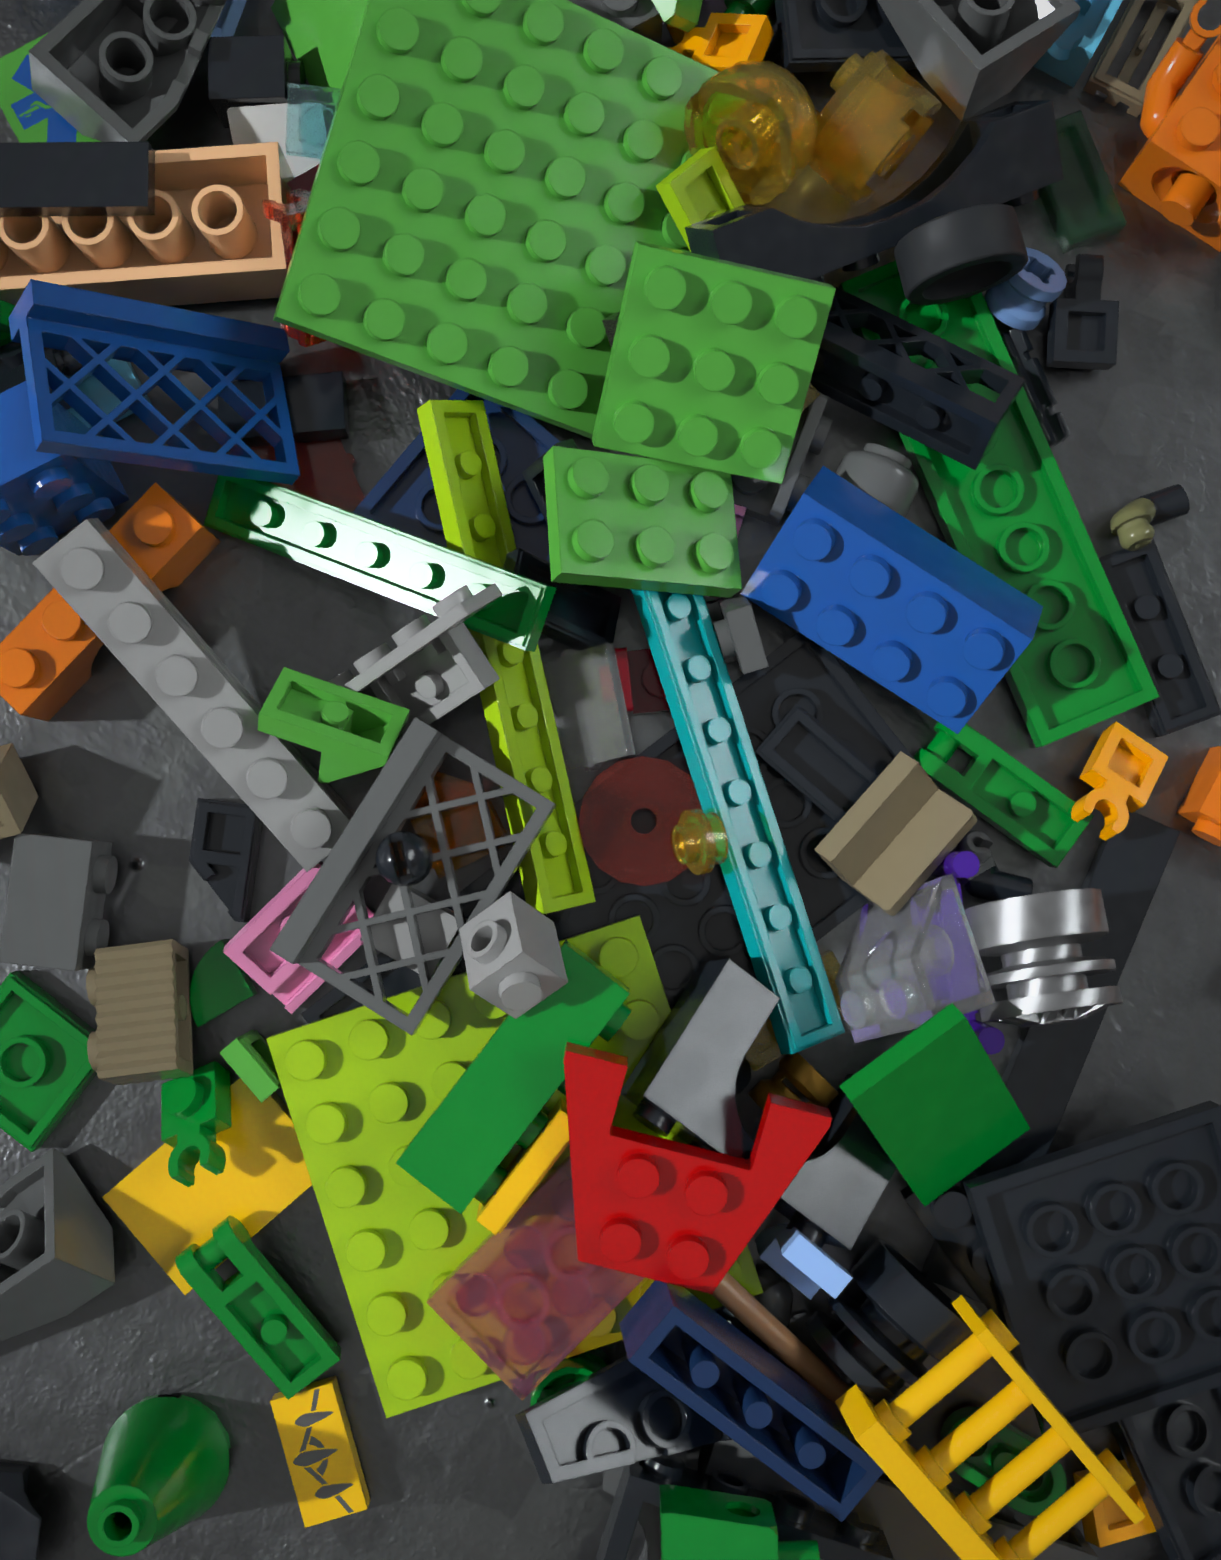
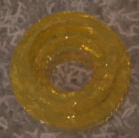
M698 808L684 810L681 813L678 825L674 826L672 830V846L675 856L681 864H686L695 875L710 873L714 865L724 863L727 858L728 839L723 822L715 812L703 813Z

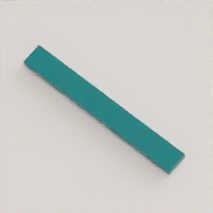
M631 589L757 981L780 998L769 1018L781 1055L795 1054L845 1033V1029L704 596Z

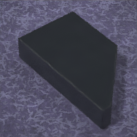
M198 798L189 862L202 879L209 883L229 911L227 912L233 920L243 923L249 922L263 822L247 804Z

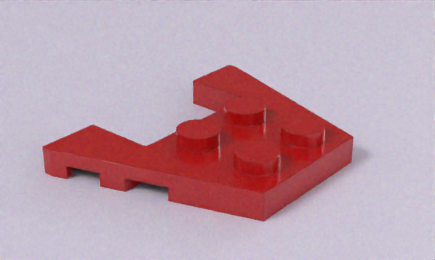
M567 1042L564 1051V1074L578 1261L713 1294L830 1128L832 1116L829 1108L768 1093L749 1159L707 1150L613 1126V1118L628 1068V1057Z

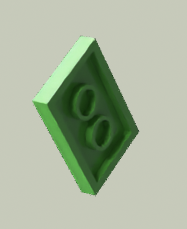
M552 446L543 456L551 582L730 598L742 590L731 474L654 458Z

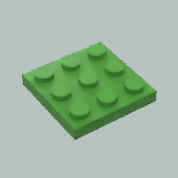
M636 240L592 435L593 446L782 484L836 288L828 283Z

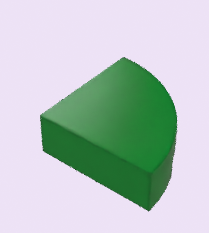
M223 939L212 946L202 957L194 971L190 986V1006L197 1027L205 1025L258 994L248 974L223 953L224 946L229 942L228 939Z

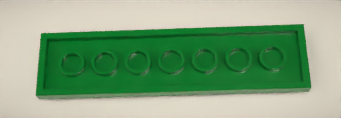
M896 260L840 284L839 289L1018 375L982 292L943 304H911L905 297ZM865 327L853 328L856 335L866 340L880 339L877 333ZM922 355L909 356L911 362L925 369L938 368L934 361ZM979 383L967 384L970 391L994 403L1000 396L999 393ZM1022 386L1015 401L999 424L992 442L976 470L899 432L947 545L1044 606L1033 640L1004 675L1035 747L1045 746L1160 697L1024 387Z

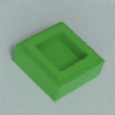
M252 1029L237 1037L220 1052V1055L261 1103L282 1088L268 1043L257 1030L254 1031Z

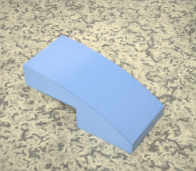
M787 1223L771 1226L763 1230L755 1239L759 1258L810 1300L820 1288L836 1299L852 1280V1276L845 1268L797 1228L786 1229Z

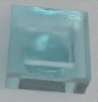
M287 83L286 155L321 159L341 89Z

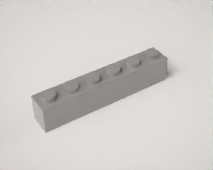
M98 518L86 519L37 558L33 565L306 872L327 857L353 817L354 812L328 783L318 782L319 772L293 742L257 731L261 705Z

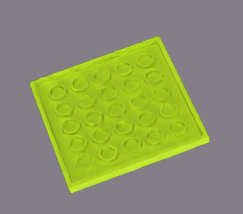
M640 915L559 941L561 947L565 940H568L629 988L630 994L623 1003L632 1011L623 1025L608 1042L598 1035L590 1045V1048L628 1057V1068L623 1086L671 1012ZM467 972L449 978L414 1035L408 1034L363 1005L266 1038L386 1418L623 1340L619 1323L655 1281L578 1261L570 1144L501 1234L498 1232L496 1235L476 1221L480 1203L478 1200L473 1198L462 1214H460L396 1164L405 1148L509 1015L469 989ZM422 986L387 997L386 999L409 1014L423 992ZM556 1090L541 1111L548 1115L560 1098L566 1101V1096L559 1090ZM620 1094L612 1122L613 1126L687 1144L671 1131L667 1137H664L644 1126L633 1116L637 1106ZM515 1143L500 1165L506 1169L522 1148ZM747 1244L728 1273L752 1296L763 1293ZM685 1288L712 1310L723 1306L709 1293Z

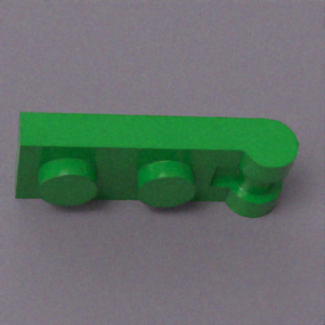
M937 722L933 728L937 733L926 749L918 748L913 755V758L919 762L935 785L971 809L1047 866L1057 868L1094 815L1090 814L1077 823L1071 819L1072 807L1075 804L1072 799L966 723L959 734H956ZM957 748L964 750L973 757L962 774L947 764Z
M230 1215L212 1229L213 1237L201 1246L193 1243L175 1257V1262L187 1283L289 1400L341 1360V1347L252 1243L251 1237L243 1224L237 1218ZM229 1258L239 1271L224 1281L217 1273L215 1267Z

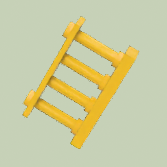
M962 1295L951 1304L973 1334L891 1403L883 1399L875 1406L855 1384L835 1401L855 1440L961 1560H1034L1108 1496L1113 1498L1135 1526L1146 1517L1126 1492L1136 1484L1126 1469L1108 1448H1105L1098 1455L1093 1452L1010 1353L1020 1343L993 1310L989 1309L980 1317ZM993 1356L1012 1381L931 1450L924 1445L918 1451H915L906 1441L912 1435L908 1427ZM1033 1404L1051 1427L971 1495L964 1490L955 1497L946 1487L952 1482L949 1474ZM1072 1450L1090 1472L1010 1540L1003 1535L994 1542L987 1534V1531L992 1528L989 1519Z

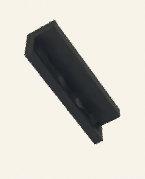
M835 287L836 291L809 387L976 470L984 458L999 424L1015 401L1026 379ZM865 327L877 333L880 339L866 340L854 334L851 328ZM922 355L934 361L938 368L925 369L911 362L909 356ZM979 383L999 393L1000 396L994 403L970 391L967 384Z

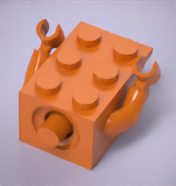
M1199 0L1193 6L1189 15L1191 29L1185 38H1176L1147 82L1140 127L1148 140L1117 185L1163 214L1170 222L1181 226L1221 252V24L1214 30H1205L1199 25V10L1208 1ZM1218 35L1204 56L1201 47L1207 38H1213Z

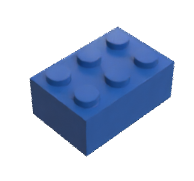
M26 381L0 393L1 547L18 556L21 554L31 556L42 553L59 541L58 535L80 525L86 519L98 518L101 522H104L114 515L115 506L129 500L110 461L35 451ZM57 403L52 408L55 430L86 434L90 430L89 427L61 404Z

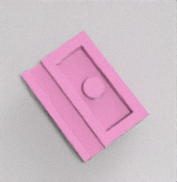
M321 861L308 872L303 868L224 946L223 953L267 993L273 994L285 1005V1009L291 1014L325 980L299 964H291L269 949L323 865ZM355 905L343 924L358 921ZM366 906L368 917H373L375 912ZM360 929L336 934L321 959L338 969L363 944V941L360 940Z

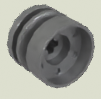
M1069 889L1018 896L984 903L962 911L970 954L983 957H1001L1003 969L974 979L976 990L1007 989L1008 1000L979 1006L983 1023L998 1022L1020 1026V1028L1087 1019V1017L1108 1006L1123 1003L1120 986L1088 988L1087 976L1116 970L1115 959L1083 957L1080 946L1109 934L1101 889Z

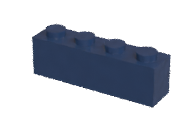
M655 1280L619 1323L629 1362L839 1521H844L884 1473L855 1440L836 1404L684 1287Z

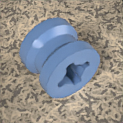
M1027 247L1026 251L1029 260L1022 271L1009 280L986 290L984 297L989 310L997 319L1014 329L1023 331L1033 330L1045 317V304L1056 300L1066 288L1067 283L1065 273L1058 263L1048 255Z

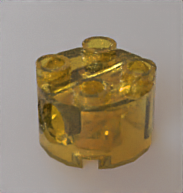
M883 49L877 53L871 51L864 59L857 53L853 54L837 71L830 83V87L836 91L834 96L821 112L816 109L809 112L796 127L790 138V141L799 148L798 156L856 208L875 193L867 183L876 174L887 181L895 173L933 124L934 120L929 114L932 113L934 115L940 111L943 105Z

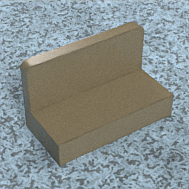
M900 751L814 850L843 881L885 913L894 916L976 824L977 817L971 809L940 790L919 762Z

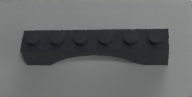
M1052 100L1014 101L962 121L945 150L920 179L895 199L864 215L835 223H811L793 218L774 208L742 205L685 227L691 253L825 283L824 274L841 267L842 271L850 272L877 264L880 261L879 252L896 246L898 241L910 231L934 218L956 210L982 204L1000 203L1016 207L1031 203L1040 198V188L1064 179Z

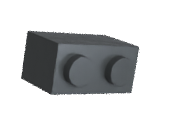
M21 833L14 836L0 940V963L79 971L94 967L96 963L95 949L107 947L109 940V923L106 919H103L106 894L112 892L117 879V859L115 856H111L113 842L40 833Z

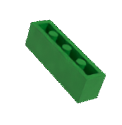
M565 940L560 947L568 983L517 1019L510 1015L505 1018L396 1162L397 1165L460 1214H462L473 1198L483 1205L488 1201L508 1173L500 1165L502 1160L515 1143L526 1150L549 1120V1116L543 1113L541 1109L554 1092L559 1090L566 1096L564 1051L567 1042L590 1047L598 1035L608 1042L632 1011L623 1003L630 994L629 988L568 940Z

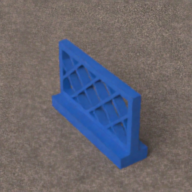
M30 279L8 319L11 342L21 343L35 451L290 485L300 477L280 366L282 360L290 352L286 329ZM44 347L68 351L84 367L68 379L45 358ZM110 359L133 362L149 379L135 390L107 362ZM180 370L196 373L212 389L199 400L172 372ZM91 375L97 378L121 401L109 414L103 412L78 388ZM235 380L262 382L266 405L260 410L233 382ZM157 385L186 412L174 424L169 422L144 398ZM220 396L247 422L236 434L207 408L216 397ZM63 399L92 428L86 434L55 430L52 408ZM130 409L159 438L152 444L136 442L115 422ZM194 419L222 447L216 453L201 451L180 431ZM254 428L274 447L276 461L261 459L242 439Z

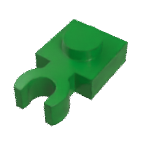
M216 1061L193 1070V1076L179 1077L161 1084V1141L174 1148L168 1161L169 1175L172 1179L187 1187L195 1183L194 1169L198 1161H200V1166L215 1175L223 1173L226 1164L225 1151L216 1143V1134L232 1127L230 1071Z

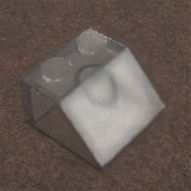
M953 874L923 883L894 916L888 915L872 902L863 906L835 978V984L841 999L842 1015L850 1027L854 1043L916 1029L951 1003L962 1014L996 1004Z

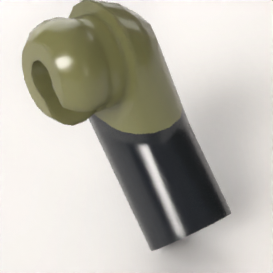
M1176 484L1140 496L1114 514L1110 521L1112 535L1119 537L1121 547L1128 551L1141 549L1151 543L1155 535L1154 525L1188 514L1190 504L1184 488L1180 484Z

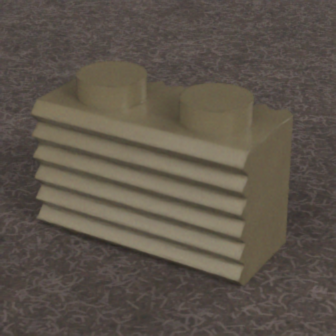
M174 939L95 949L96 963L87 972L86 990L90 1003L95 1006L97 1011L95 1017L97 1029L89 1034L87 1053L89 1063L92 1069L96 1071L98 1079L115 1085H127L130 1083L193 1076L189 949Z

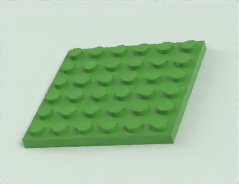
M368 0L273 321L592 439L636 240L690 252L656 185L700 149L713 146L716 147L729 172L754 88L568 0Z

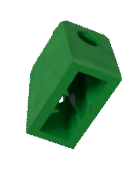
M671 1484L659 1485L661 1560H820L817 1540L778 1541L777 1524L772 1503L766 1499Z

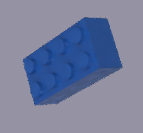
M825 466L820 469L804 491L741 592V595L956 734H959L1033 640L1044 607Z

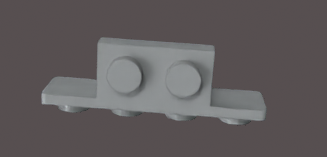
M496 583L475 595L471 593L467 585L462 586L432 606L433 611L438 617L437 620L430 623L425 614L391 636L398 646L396 649L391 651L385 642L353 663L359 675L354 677L351 671L347 669L328 682L360 693L371 687L378 699L410 709L408 720L401 733L402 736L415 717L428 725L500 679L463 622L502 596V592Z

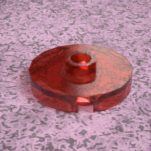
M640 756L618 761L597 775L583 796L579 816L583 846L597 867L619 882L648 886L670 881L692 865L704 846L707 823L693 780L689 774L667 760ZM638 809H648L655 815L656 825L651 832L641 834L633 829L631 816Z

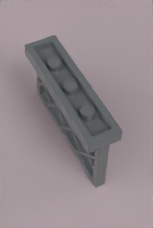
M415 717L269 950L291 964L303 966L408 1034L414 1035L464 956L459 928L499 899L555 809L556 804ZM449 754L470 767L476 795L439 803L434 776ZM481 774L503 788L485 792ZM427 791L430 806L414 809L424 792ZM516 795L536 808L521 833L495 838L487 801ZM478 804L487 841L450 849L441 812ZM432 815L440 852L433 854V862L441 860L443 862L451 899L414 907L410 886H399L404 910L369 918L363 890L371 877L381 875L376 866L378 846L388 835L401 831L407 820ZM396 842L393 844L399 875H407L406 869H408V865L403 858L400 842ZM515 843L501 864L498 847ZM489 849L495 875L491 883L484 891L460 896L452 858ZM479 900L466 921L462 904ZM355 905L358 921L343 924ZM453 906L459 932L458 936L450 948L425 954L416 915ZM406 918L415 957L379 965L370 926ZM360 929L368 968L343 973L321 959L336 934ZM443 958L434 975L430 978L427 961ZM417 964L423 992L408 1014L387 1001L381 972ZM370 975L373 991L354 979Z

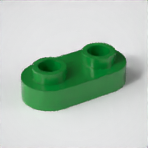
M962 1407L951 1413L942 1425L940 1441L980 1407ZM1008 1424L955 1468L954 1471L962 1478L980 1487L1033 1443L1035 1439ZM1059 1461L1056 1462L1007 1505L1029 1516H1038L1066 1492V1474Z

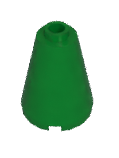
M159 1395L145 1397L125 1410L111 1427L103 1445L87 1515L89 1535L95 1545L103 1552L118 1557L134 1555L202 1516L214 1505L227 1484L230 1472L229 1449L231 1447L229 1435L216 1413L196 1398L180 1395L179 1398L158 1397Z

